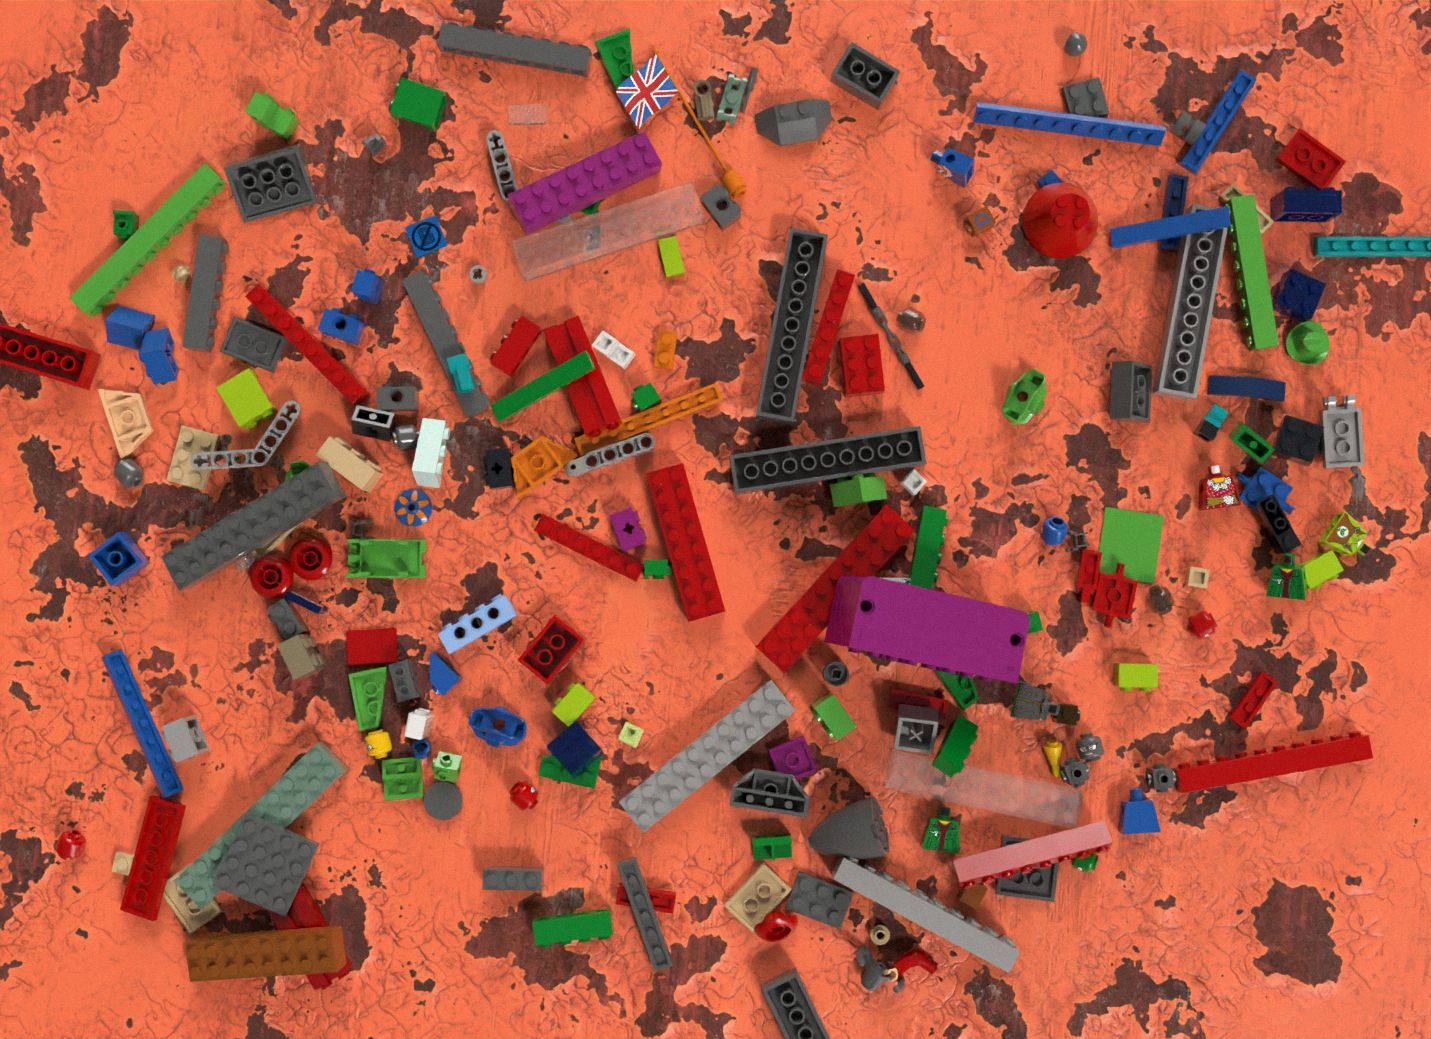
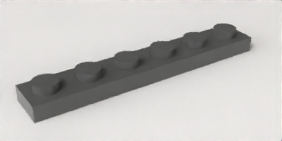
M637 857L617 862L654 972L673 966V960Z

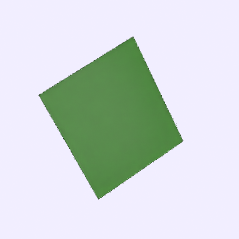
M1105 507L1099 552H1102L1099 573L1115 574L1117 563L1125 564L1123 576L1126 578L1154 584L1164 516Z

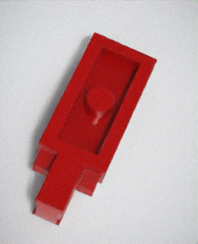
M1081 549L1076 582V592H1079V603H1089L1090 594L1094 595L1095 590H1097L1102 552Z

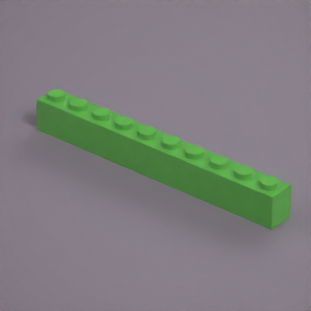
M204 163L70 299L85 314L91 317L100 314L103 307L108 302L114 300L116 294L121 289L127 287L130 280L135 275L140 274L143 271V267L148 262L154 260L157 253L162 248L167 247L170 244V240L175 235L180 234L184 226L188 222L193 221L197 217V213L202 208L207 207L215 195L220 194L224 190V186L227 183Z

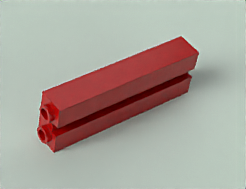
M579 315L565 320L560 325L556 324L543 329L557 366L584 351L589 353L594 364V370L566 385L585 435L594 438L601 435V432L608 429L611 431L617 429L622 420Z
M303 881L286 917L266 909L278 930L329 926ZM346 953V965L338 972L305 974L314 990L320 987L324 990L333 984L331 980L338 977L340 980L349 974L348 970L353 965Z

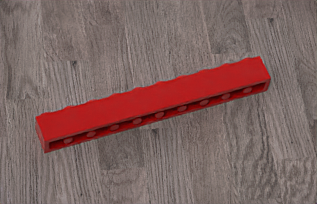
M1361 731L1348 733L1349 736L1346 737L1333 735L1330 736L1329 740L1324 741L1323 738H1316L1307 744H1304V742H1294L1291 747L1278 745L1273 746V750L1266 751V749H1256L1252 754L1239 752L1235 753V757L1228 758L1227 755L1218 756L1214 761L1201 759L1197 760V764L1192 765L1189 762L1180 763L1178 767L1172 768L1176 775V790L1180 793H1187L1373 759L1369 735L1361 734Z

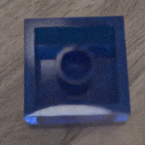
M1289 269L1282 274L1272 298L1273 310L1300 322L1312 319L1326 283Z
M577 721L546 746L548 751L573 780L603 754L602 749Z

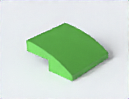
M411 757L382 760L385 801L424 798L421 759Z

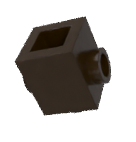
M1056 703L1060 705V711L1057 716L1051 715L1052 722L1076 725V722L1080 720L1078 706Z

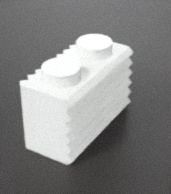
M419 708L415 709L414 712H410L404 736L419 740L430 736L429 732H431L430 729L432 728L430 725H432L431 721H433L432 718L434 717L433 714H430V710Z

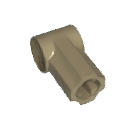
M702 79L694 84L693 95L695 97L698 120L706 121L714 118L710 92L711 86L708 81ZM699 87L706 88L707 92L705 94H700L697 92V89Z

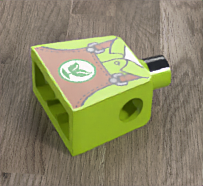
M1347 512L1337 513L1318 541L1319 544L1345 556L1353 555L1355 552L1364 556L1370 550V546L1363 542L1367 536V531Z

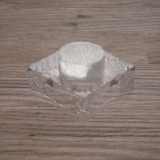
M252 553L244 556L235 563V569L239 573H242L244 570L249 571L255 561V556Z

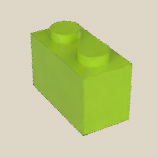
M1333 550L1323 551L1300 564L1305 566L1307 588L1311 590L1320 588L1325 580L1331 581L1339 577L1338 573L1344 570Z
M1114 663V686L1120 687V691H1132V687H1139V691H1151V688H1158V664Z
M580 682L576 685L572 683L566 689L568 694L563 699L559 697L552 705L554 707L552 712L568 727L574 723L596 698Z

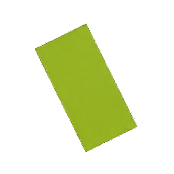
M673 236L658 240L666 278L685 274L677 237Z

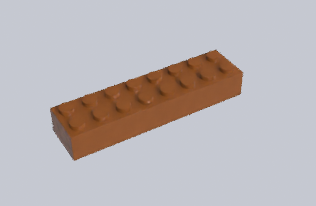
M342 926L196 936L185 943L190 982L338 972L346 965Z

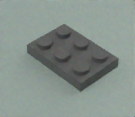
M798 871L785 909L841 929L854 892Z

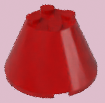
M1068 183L1049 184L1036 191L1026 203L1022 216L1023 231L1027 241L1029 240L1031 245L1040 254L1054 259L1070 258L1084 251L1093 241L1098 228L1097 209L1090 196L1081 188Z

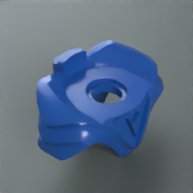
M481 707L472 711L469 718V725L476 736L485 740L492 747L500 748L501 745L515 746L526 736L527 725L524 719L514 715L504 707ZM496 719L504 720L505 726L502 729L494 727Z

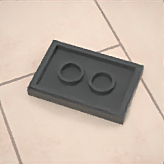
M234 317L220 352L274 373L288 339L285 336Z

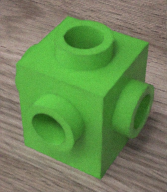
M439 751L437 759L434 758L431 765V770H434V778L456 783L462 767V756Z

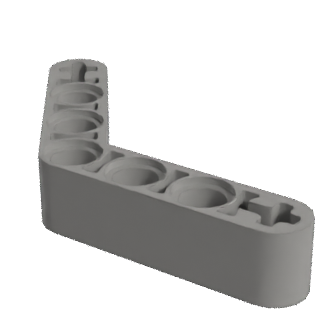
M493 130L487 134L486 141L501 196L504 202L509 205L506 195L521 188L517 187L504 137L499 131ZM495 139H498L499 149L494 144ZM500 156L506 157L502 163L496 162ZM505 174L510 175V178L507 181L501 180L502 176ZM572 214L557 220L554 224L563 227L570 225L573 219Z
M296 401L286 402L255 449L196 453L191 457V466L196 470L255 467L267 464L300 415L301 405ZM293 404H295V409L297 410V412H293L290 414L289 417L292 418V421L290 422L288 418L283 417L281 415L282 413L287 415L289 412V409L287 408L288 405L292 406ZM279 420H284L287 423V427L283 431L279 430L276 426ZM268 436H274L276 439V444L273 447L266 444ZM257 452L265 454L266 459L263 463L255 459ZM238 453H242L246 457V461L243 464L237 463L235 459ZM221 454L226 458L224 465L217 464V455ZM209 455H212L211 462L203 463L202 466H200V463H196V459H199V456L202 459H210Z

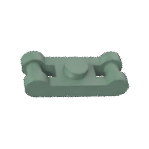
M729 74L717 113V121L722 122L724 120L728 121L731 125H735L747 85V78L742 77L740 79L733 74ZM732 86H739V90H733ZM725 109L731 110L732 113H725Z

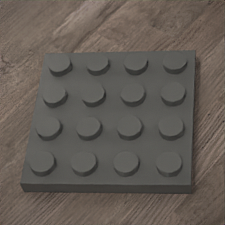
M247 812L212 886L286 917L320 843Z

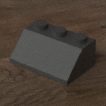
M1133 360L1112 362L1110 370L1111 388L1109 391L1111 396L1109 407L1110 419L1120 422L1150 423L1152 366Z

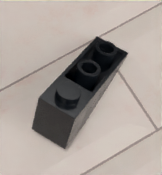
M1274 493L1256 502L1266 536L1276 554H1285L1302 545Z

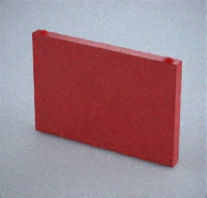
M397 628L346 631L348 665L398 662Z

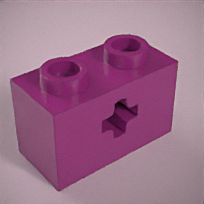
M630 507L609 515L623 552L645 544L644 540L647 539L644 529H640L637 522L640 521L637 510L633 511ZM627 524L634 526L632 534L624 532Z

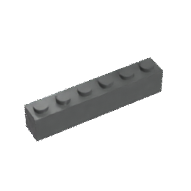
M199 234L182 347L188 350L211 353V349L215 345L214 329H217L218 326L216 316L221 306L219 296L224 286L222 276L226 272L225 257L229 252L228 241L222 237Z

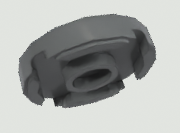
M436 782L425 793V809L435 819H451L462 808V792L452 782Z

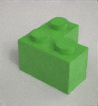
M255 92L245 112L256 124L288 141L299 123L295 113L288 108L281 109L279 104L273 101L274 98L267 93L260 94Z
M875 473L864 475V477L863 474L852 476V480H849V478L837 479L838 483L830 484L834 507L887 499L884 476L876 477Z

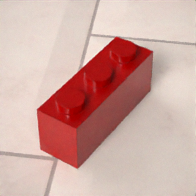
M522 315L519 319L516 318L511 325L512 330L509 334L504 335L501 340V347L499 350H495L490 357V364L511 378L543 331L541 327Z

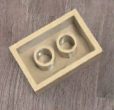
M329 436L315 455L324 462H328L333 469L358 488L370 493L384 475L380 472L381 467L369 460L365 461L366 456L358 450L349 449L351 445L339 437L334 439Z

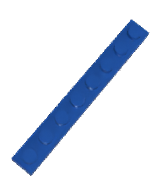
M122 649L101 657L163 799L184 790Z

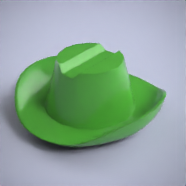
M1307 321L1300 323L1287 336L1286 349L1288 354L1302 364H1318L1325 360L1328 355L1330 346L1328 335L1324 328L1316 322Z

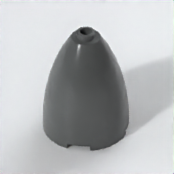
M872 797L857 801L825 818L811 832V836L808 837L810 847L819 853L836 858L870 859L887 856V852L890 851L889 836L883 818L880 816L883 815L877 799Z

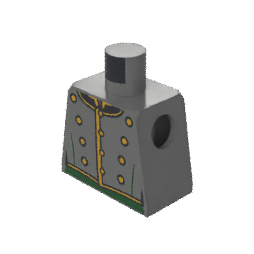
M1019 681L1010 716L1019 719L1046 721L1048 714L1055 716L1059 714L1060 705L1051 702L1052 694L1029 683Z

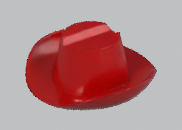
M305 537L293 544L288 559L296 575L302 579L314 581L322 578L329 571L332 565L333 553L330 545L325 540L318 537Z
M278 555L260 557L252 564L249 572L253 589L260 596L267 599H275L284 595L289 590L294 577V572L289 562Z
M781 911L768 913L764 917V922L755 925L754 931L764 941L778 942L786 939L794 932L798 919L796 915L785 917Z

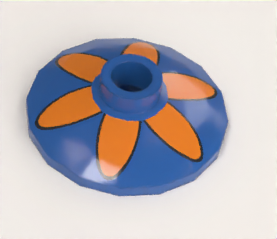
M418 489L406 490L395 501V515L406 526L416 527L423 525L432 514L431 500L426 493ZM410 504L415 505V509L413 511L409 510Z

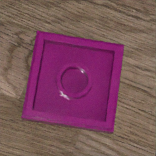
M804 735L768 749L776 772L793 774L796 780L818 772Z

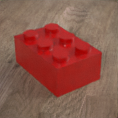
M879 334L841 337L839 349L845 398L883 394L885 385Z
M554 615L518 658V661L548 685L584 643L586 638L558 615Z

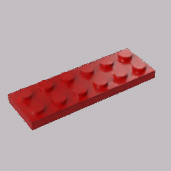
M155 795L149 797L120 908L121 911L150 921L157 920L186 805Z

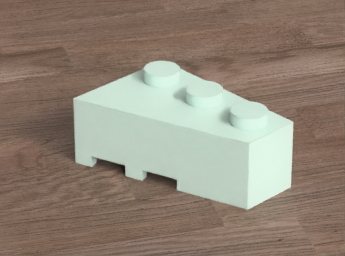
M422 419L412 472L418 486L440 488L443 461L447 450L446 439L448 440L450 436V428L447 427L446 421Z

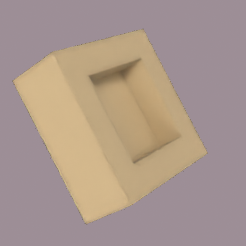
M1189 566L1186 586L1207 589L1210 570Z
M121 851L116 852L111 871L129 876L134 855Z

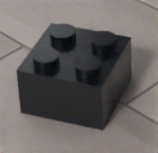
M1285 415L1281 420L1273 443L1275 450L1270 455L1309 466L1315 456L1324 426Z

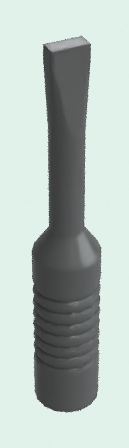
M751 68L742 113H744L750 92L754 88L758 73L756 68Z

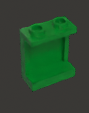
M401 77L400 83H397L395 87L396 95L394 100H391L388 111L393 119L398 117L425 126L429 131L436 133L448 99L446 93Z

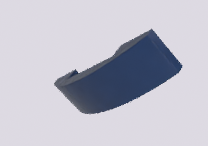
M1209 376L1207 395L1239 396L1284 402L1286 383L1253 377Z

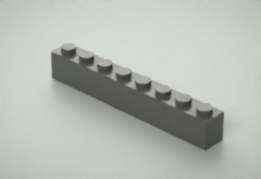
M453 22L441 23L437 44L441 52L588 77L592 58L591 49L584 45L571 46L569 43L562 41L554 43L545 38L537 40L528 35L514 36L510 32L497 33L492 29L480 30L471 25L463 27Z
M421 270L402 279L466 417L471 419L489 410L488 404L491 402L487 394H483L480 389L482 383L478 376H474L472 372L474 366L470 359V374L475 390L461 394L457 392L447 358L466 352L463 343H458L456 339L458 335L454 325L450 326L447 320L450 316L446 308L442 309L439 303L442 299L438 291L434 292L431 286L434 282L430 274L426 275Z

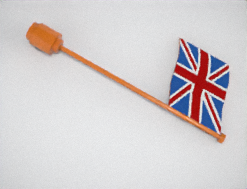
M653 49V57L644 67L627 78L616 91L637 130L640 129L647 119L665 107L678 92L724 170L723 177L721 178L724 187L734 199L742 196L747 190L738 171L726 168L659 55V49Z

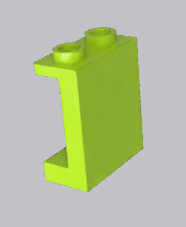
M250 368L216 387L238 426L243 429L255 427L257 421L262 418H270L274 415L273 412L277 410L257 380L256 372Z

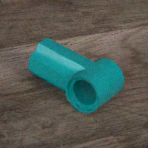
M463 353L448 357L447 363L451 374H453L457 392L461 394L475 390L467 354Z

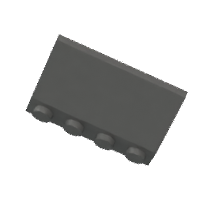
M301 144L230 162L224 167L244 223L317 203L308 164Z

